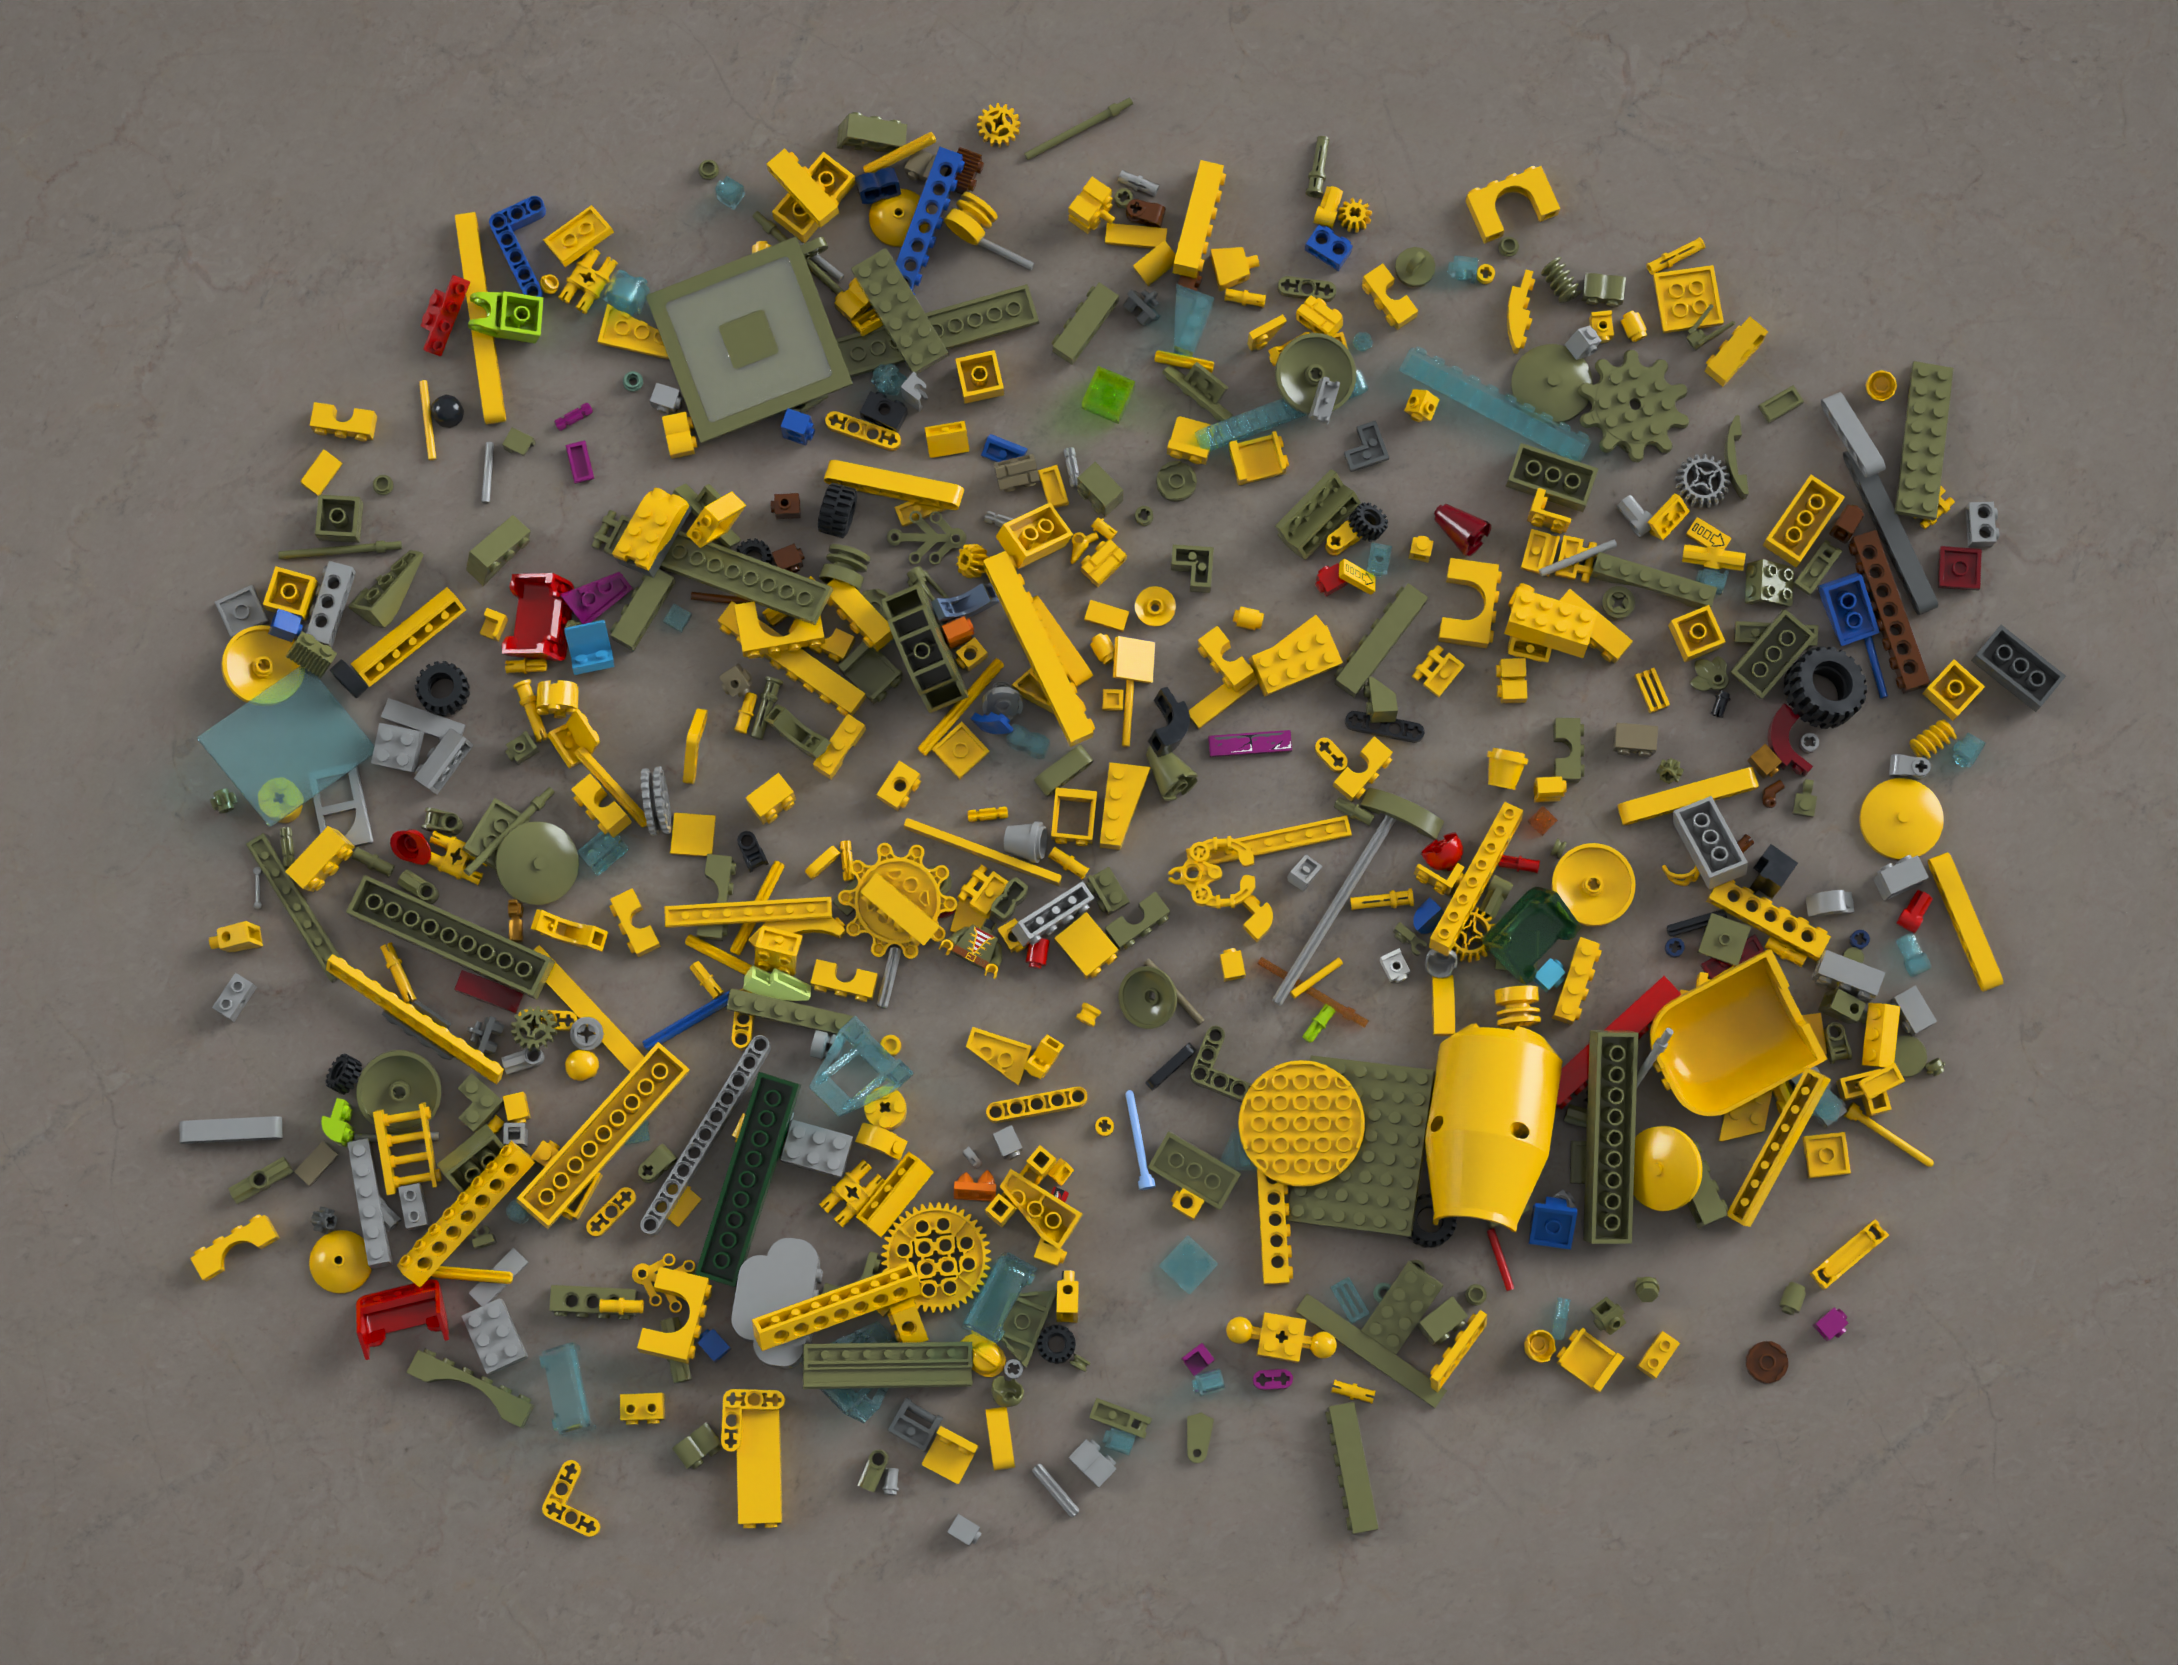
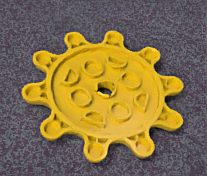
M881 843L877 848L878 860L874 865H866L860 860H855L850 864V871L856 876L858 884L853 890H843L838 895V901L842 905L852 906L856 911V916L847 924L846 931L850 936H858L864 932L869 933L873 938L871 952L876 957L883 956L887 948L892 944L899 945L903 950L904 956L908 959H913L918 955V947L909 939L911 935L906 930L903 932L899 931L893 925L895 923L890 917L885 919L877 912L879 908L874 903L870 906L861 899L863 894L860 891L876 873L937 924L940 913L945 911L951 912L957 908V900L954 897L943 895L939 888L942 881L948 878L949 869L944 865H939L934 869L925 868L922 863L925 852L920 845H913L909 849L908 854L900 858L894 855L890 844ZM940 926L931 939L937 942L942 941L945 938V930Z

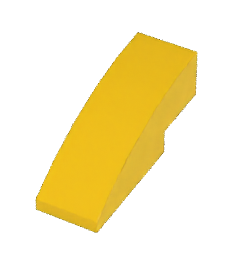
M1453 975L1446 978L1432 976L1433 1036H1452L1455 1034Z

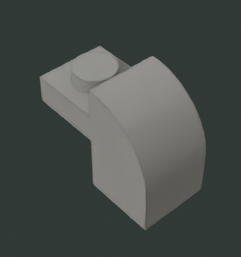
M1832 890L1805 896L1808 917L1854 913L1852 892Z

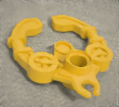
M1231 836L1222 839L1213 837L1203 842H1197L1190 847V856L1184 865L1174 867L1168 872L1170 876L1178 872L1181 877L1178 880L1169 877L1168 881L1175 885H1185L1192 893L1194 903L1198 906H1208L1217 909L1230 906L1235 908L1236 905L1245 901L1256 888L1255 876L1244 875L1240 881V891L1236 894H1230V898L1221 899L1220 895L1213 896L1208 885L1222 877V870L1217 865L1207 863L1210 859V852L1213 850L1218 851V847L1228 846V850H1234L1239 853V862L1243 867L1254 865V854L1247 845L1233 839ZM1191 871L1198 872L1196 878H1189L1188 874Z

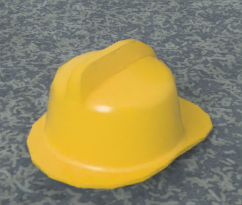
M970 1334L961 1340V1342H972V1370L984 1377H994L1003 1371L1006 1357L999 1346L980 1334Z

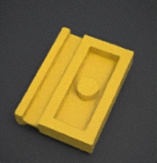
M1531 529L1520 569L1540 574L1539 569L1553 564L1560 536H1553L1549 533Z

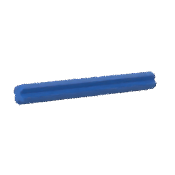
M729 991L644 1040L642 1043L645 1049L650 1051L657 1042L663 1044L726 1007Z

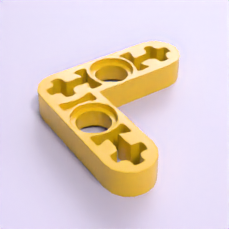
M696 709L688 731L683 783L694 784L699 743L708 715V710Z
M731 1389L726 1391L723 1396L722 1447L729 1452L739 1449L741 1445L743 1409L779 1410L785 1405V1396L777 1390ZM731 1393H735L736 1397L743 1398L742 1393H746L744 1398L745 1406H741L742 1401H735L734 1405H731V1402L727 1401V1397H731ZM754 1393L760 1396V1403L756 1406H752L748 1402L749 1396ZM763 1394H767L766 1398H773L774 1394H778V1398L782 1399V1401L778 1402L777 1406H774L772 1402H766L767 1406L765 1407L763 1406ZM731 1414L736 1415L738 1418L737 1425L733 1427L728 1426L726 1423V1418ZM725 1429H738V1434L733 1433V1439L737 1440V1444H733V1448H729V1445L725 1444V1441L730 1438V1433H725Z
M568 1460L562 1465L545 1499L542 1511L546 1517L585 1536H596L601 1528L599 1521L566 1505L581 1474L580 1464L574 1460ZM575 1464L574 1468L577 1472L576 1474L572 1473L569 1479L573 1480L570 1484L568 1481L560 1479L562 1475L564 1477L567 1476L568 1470H566V1467ZM565 1483L567 1485L568 1491L565 1495L557 1494L556 1487L558 1484ZM556 1503L555 1507L561 1511L563 1507H566V1510L562 1513L561 1520L557 1519L560 1514L555 1512L551 1515L548 1514V1505ZM567 1513H576L577 1521L574 1524L566 1522L565 1517ZM582 1516L585 1517L584 1522L588 1524L592 1521L594 1522L595 1531L587 1533V1528L582 1525L580 1529L577 1528Z

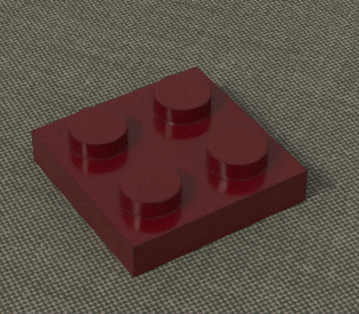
M1941 546L1939 548L1938 588L1979 591L1981 585L1982 549Z

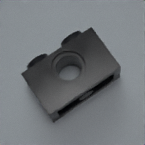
M870 391L860 411V417L875 425L898 433L908 411L904 403L898 400L893 402L887 399V396L881 392L874 393ZM882 408L890 409V412L886 415L881 414L879 411Z

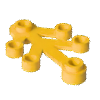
M670 1253L665 1254L663 1259L650 1266L644 1263L638 1264L632 1271L633 1280L638 1284L644 1285L650 1297L649 1302L654 1307H659L662 1304V1297L656 1293L652 1282L656 1280L657 1274L655 1272L658 1271L659 1267H671L675 1264L676 1258ZM668 1256L673 1258V1262L670 1264L665 1262ZM686 1260L682 1266L674 1270L692 1273L696 1269V1265L692 1260ZM689 1262L692 1263L693 1268L686 1270L685 1265ZM641 1270L646 1271V1276L643 1278L639 1277ZM665 1294L670 1303V1310L673 1313L681 1312L683 1306L676 1296ZM653 1297H659V1303L653 1304ZM674 1303H679L680 1305L677 1311L672 1309Z

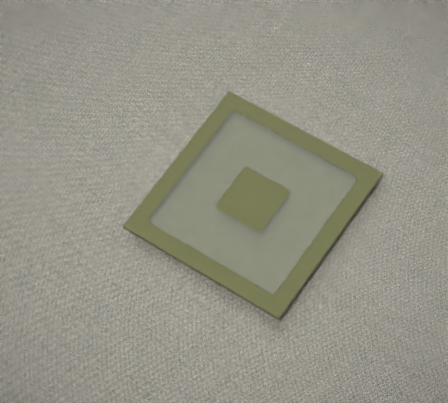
M797 236L645 295L701 444L784 412L787 408L792 409L853 385Z

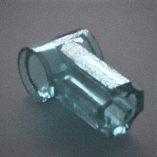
M1913 932L1895 940L1905 959V968L1911 977L1931 969L1929 958L1921 951Z

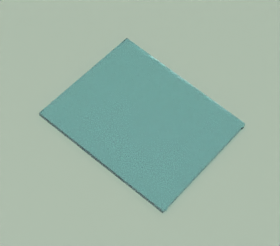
M301 666L197 737L198 741L269 827L371 757L374 751L373 743L315 674H312L311 671Z

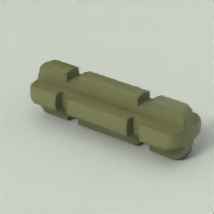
M290 827L280 828L282 856L284 857L283 865L285 868H289L295 862L293 857V839L291 838L292 829Z

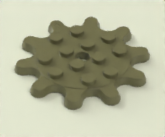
M1627 350L1624 353V362L1620 367H1614L1606 359L1597 360L1595 369L1600 375L1599 382L1594 385L1583 383L1579 386V395L1590 400L1592 403L1591 411L1580 417V424L1584 428L1598 427L1602 430L1603 437L1599 443V448L1602 452L1609 453L1615 446L1624 445L1629 451L1630 460L1637 463L1644 458V448L1648 445L1656 446L1662 453H1668L1672 450L1673 445L1668 437V430L1672 427L1684 429L1689 425L1687 415L1680 413L1675 407L1676 401L1684 398L1688 391L1684 384L1670 385L1666 382L1664 375L1668 370V364L1665 360L1658 359L1651 367H1644L1639 362L1638 353L1635 350ZM1631 400L1640 404L1638 410L1630 407L1629 403Z

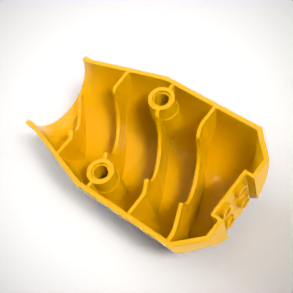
M1477 1023L1464 1027L1441 1042L1424 1140L1434 1210V1225H1438L1439 1219L1445 1217H1471L1491 1221L1507 1227L1512 1232H1516L1520 1217L1549 1156L1563 1063L1553 1048L1538 1033L1519 1026L1513 1031L1510 1029L1478 1027Z

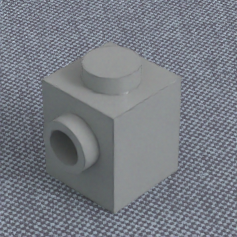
M1591 326L1577 329L1564 345L1574 358L1578 360L1594 354L1602 340Z
M656 383L650 399L651 406L657 408V411L662 414H675L676 409H680L683 402L680 390Z

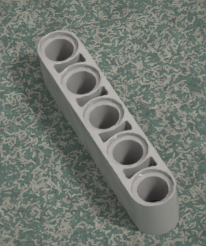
M1838 392L1822 399L1821 406L1825 415L1863 476L1867 478L1884 471L1886 466L1882 456L1844 395Z
M282 1117L180 1121V1143L196 1144L283 1139Z

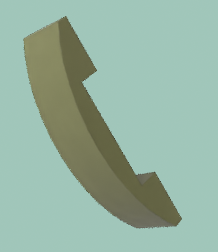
M1737 415L1734 417L1726 436L1724 455L1727 473H1730V482L1738 496L1743 500L1747 498L1749 491L1747 474L1738 475L1734 441H1739L1742 432L1740 416Z
M1368 788L1361 803V807L1378 815L1381 812L1418 829V833L1433 840L1437 839L1444 823L1443 820L1423 807L1397 795L1374 788Z

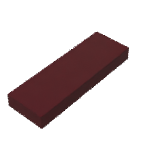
M1755 934L1747 938L1739 964L1765 951ZM1714 958L1701 964L1703 971L1708 973V979L1714 978L1733 966Z

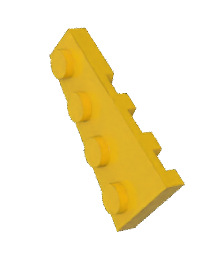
M607 304L597 341L598 344L669 360L658 329Z

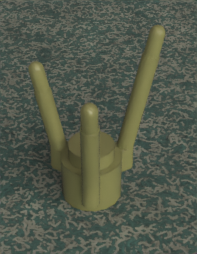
M1713 304L1709 305L1694 326L1688 330L1690 335L1686 339L1695 350L1735 325V322L1732 321L1708 336L1701 329L1697 331L1696 329L1713 308Z
M921 566L915 567L907 573L910 579L907 581L908 585L911 587L921 583L931 601L935 599L926 585L927 581L944 598H949L929 576L928 572L923 571Z

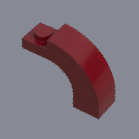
M1784 703L1770 723L1768 746L1782 761L1779 767L1784 770L1789 764L1796 774L1806 776L1813 766L1792 749L1789 742L1790 729L1800 716L1798 714L1795 715L1792 709Z

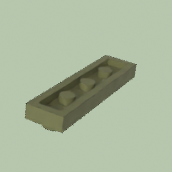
M1735 621L1734 642L1754 643L1771 623ZM1805 625L1816 635L1808 646H1817L1818 625Z

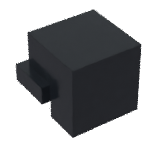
M1770 844L1753 867V869L1759 872V875L1749 889L1754 891V894L1759 890L1773 899L1798 862Z

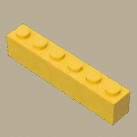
M1200 160L1172 272L1174 274L1196 278L1198 271L1202 272L1204 260L1201 257L1202 254L1207 253L1209 242H1206V238L1211 237L1213 225H1210L1211 219L1215 220L1218 208H1215V203H1219L1222 191L1219 190L1220 185L1224 186L1226 174L1223 173L1224 165Z
M446 587L354 660L351 665L370 687L465 612L466 609L454 593Z

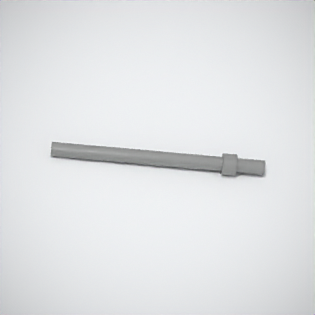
M1666 1028L1662 1036L1654 1042L1652 1051L1637 1072V1088L1659 1054L1663 1053L1667 1048V1042L1674 1033L1671 1028Z

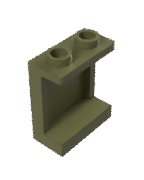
M864 641L838 665L839 671L854 686L866 693V697L873 704L884 700L888 695L887 691L891 687L896 688L903 680L902 671L898 670L879 651L877 652L873 647L869 648Z

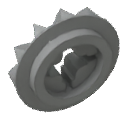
M582 1017L576 1020L570 1030L572 1043L581 1050L595 1049L602 1042L604 1035L602 1025L591 1017ZM587 1024L589 1031L595 1033V1035L589 1036V1040H586L585 1036L578 1035V1033L586 1030Z

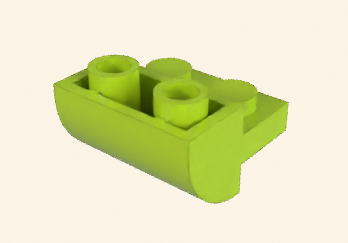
M337 1098L331 1118L322 1116L321 1124L324 1133L340 1146L347 1147V1142L353 1141L355 1135L353 1127L347 1123V1121L351 1120L353 1109H351L352 1105L346 1100Z

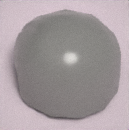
M1431 949L1426 956V971L1433 977H1449L1453 969L1457 967V954L1451 950L1449 955L1446 956Z

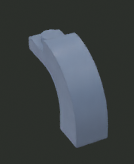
M982 583L962 595L953 598H937L931 604L934 615L941 620L942 624H946L962 616H965L966 619L1000 601L992 584Z

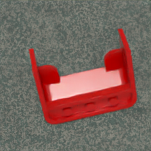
M435 1279L427 1280L421 1287L413 1283L364 1295L356 1302L357 1336L365 1360L370 1359V1347L380 1346L385 1341L386 1333L426 1324L430 1331H442L444 1340H449L448 1319L440 1284Z

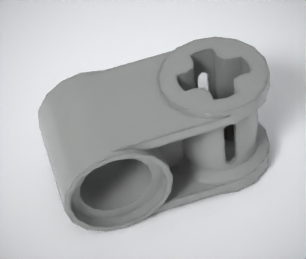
M1893 754L1890 759L1889 776L1894 778L1922 779L1930 771L1931 765L1923 757ZM1918 764H1921V768L1924 769L1922 772H1919V769L1915 768L1918 766Z

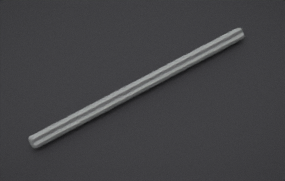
M1388 815L1384 817L1274 995L1272 1001L1275 1004L1281 1006L1396 819Z

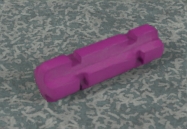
M589 403L581 405L580 409L576 408L565 414L564 418L556 419L554 421L559 431L567 428L568 424L570 426L583 419L584 415L592 414L593 410Z

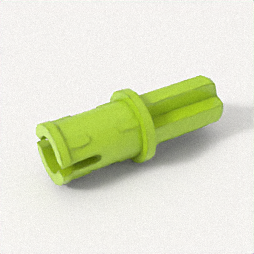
M1325 1004L1319 1014L1312 1018L1311 1025L1302 1036L1303 1039L1309 1043L1313 1042L1322 1029L1325 1030V1025L1336 1011L1331 1006Z

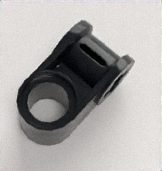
M750 831L740 833L737 841L749 872H753V869L763 864L768 865L767 858L762 848H760L755 835ZM744 837H751L753 839V843L750 846H744L741 842Z

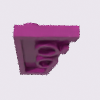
M620 572L560 594V596L582 624H586L595 620L633 588Z

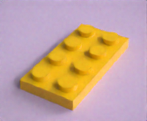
M1480 1310L1477 1315L1472 1314L1467 1322L1468 1327L1466 1330H1461L1456 1336V1343L1453 1348L1448 1347L1442 1356L1444 1358L1440 1365L1436 1364L1431 1370V1388L1437 1393L1487 1326V1314Z

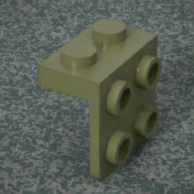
M1764 559L1747 563L1745 603L1755 604L1766 601L1786 607L1793 604L1794 568Z

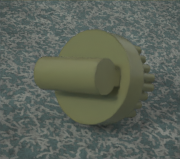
M1637 1277L1635 1291L1642 1302H1653L1658 1297L1659 1284L1656 1278Z

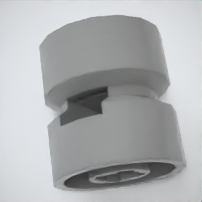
M816 1030L810 1056L819 1059L826 1057L827 1061L839 1063L845 1037L835 1034L830 1037L827 1032ZM828 1043L832 1044L831 1051H827Z

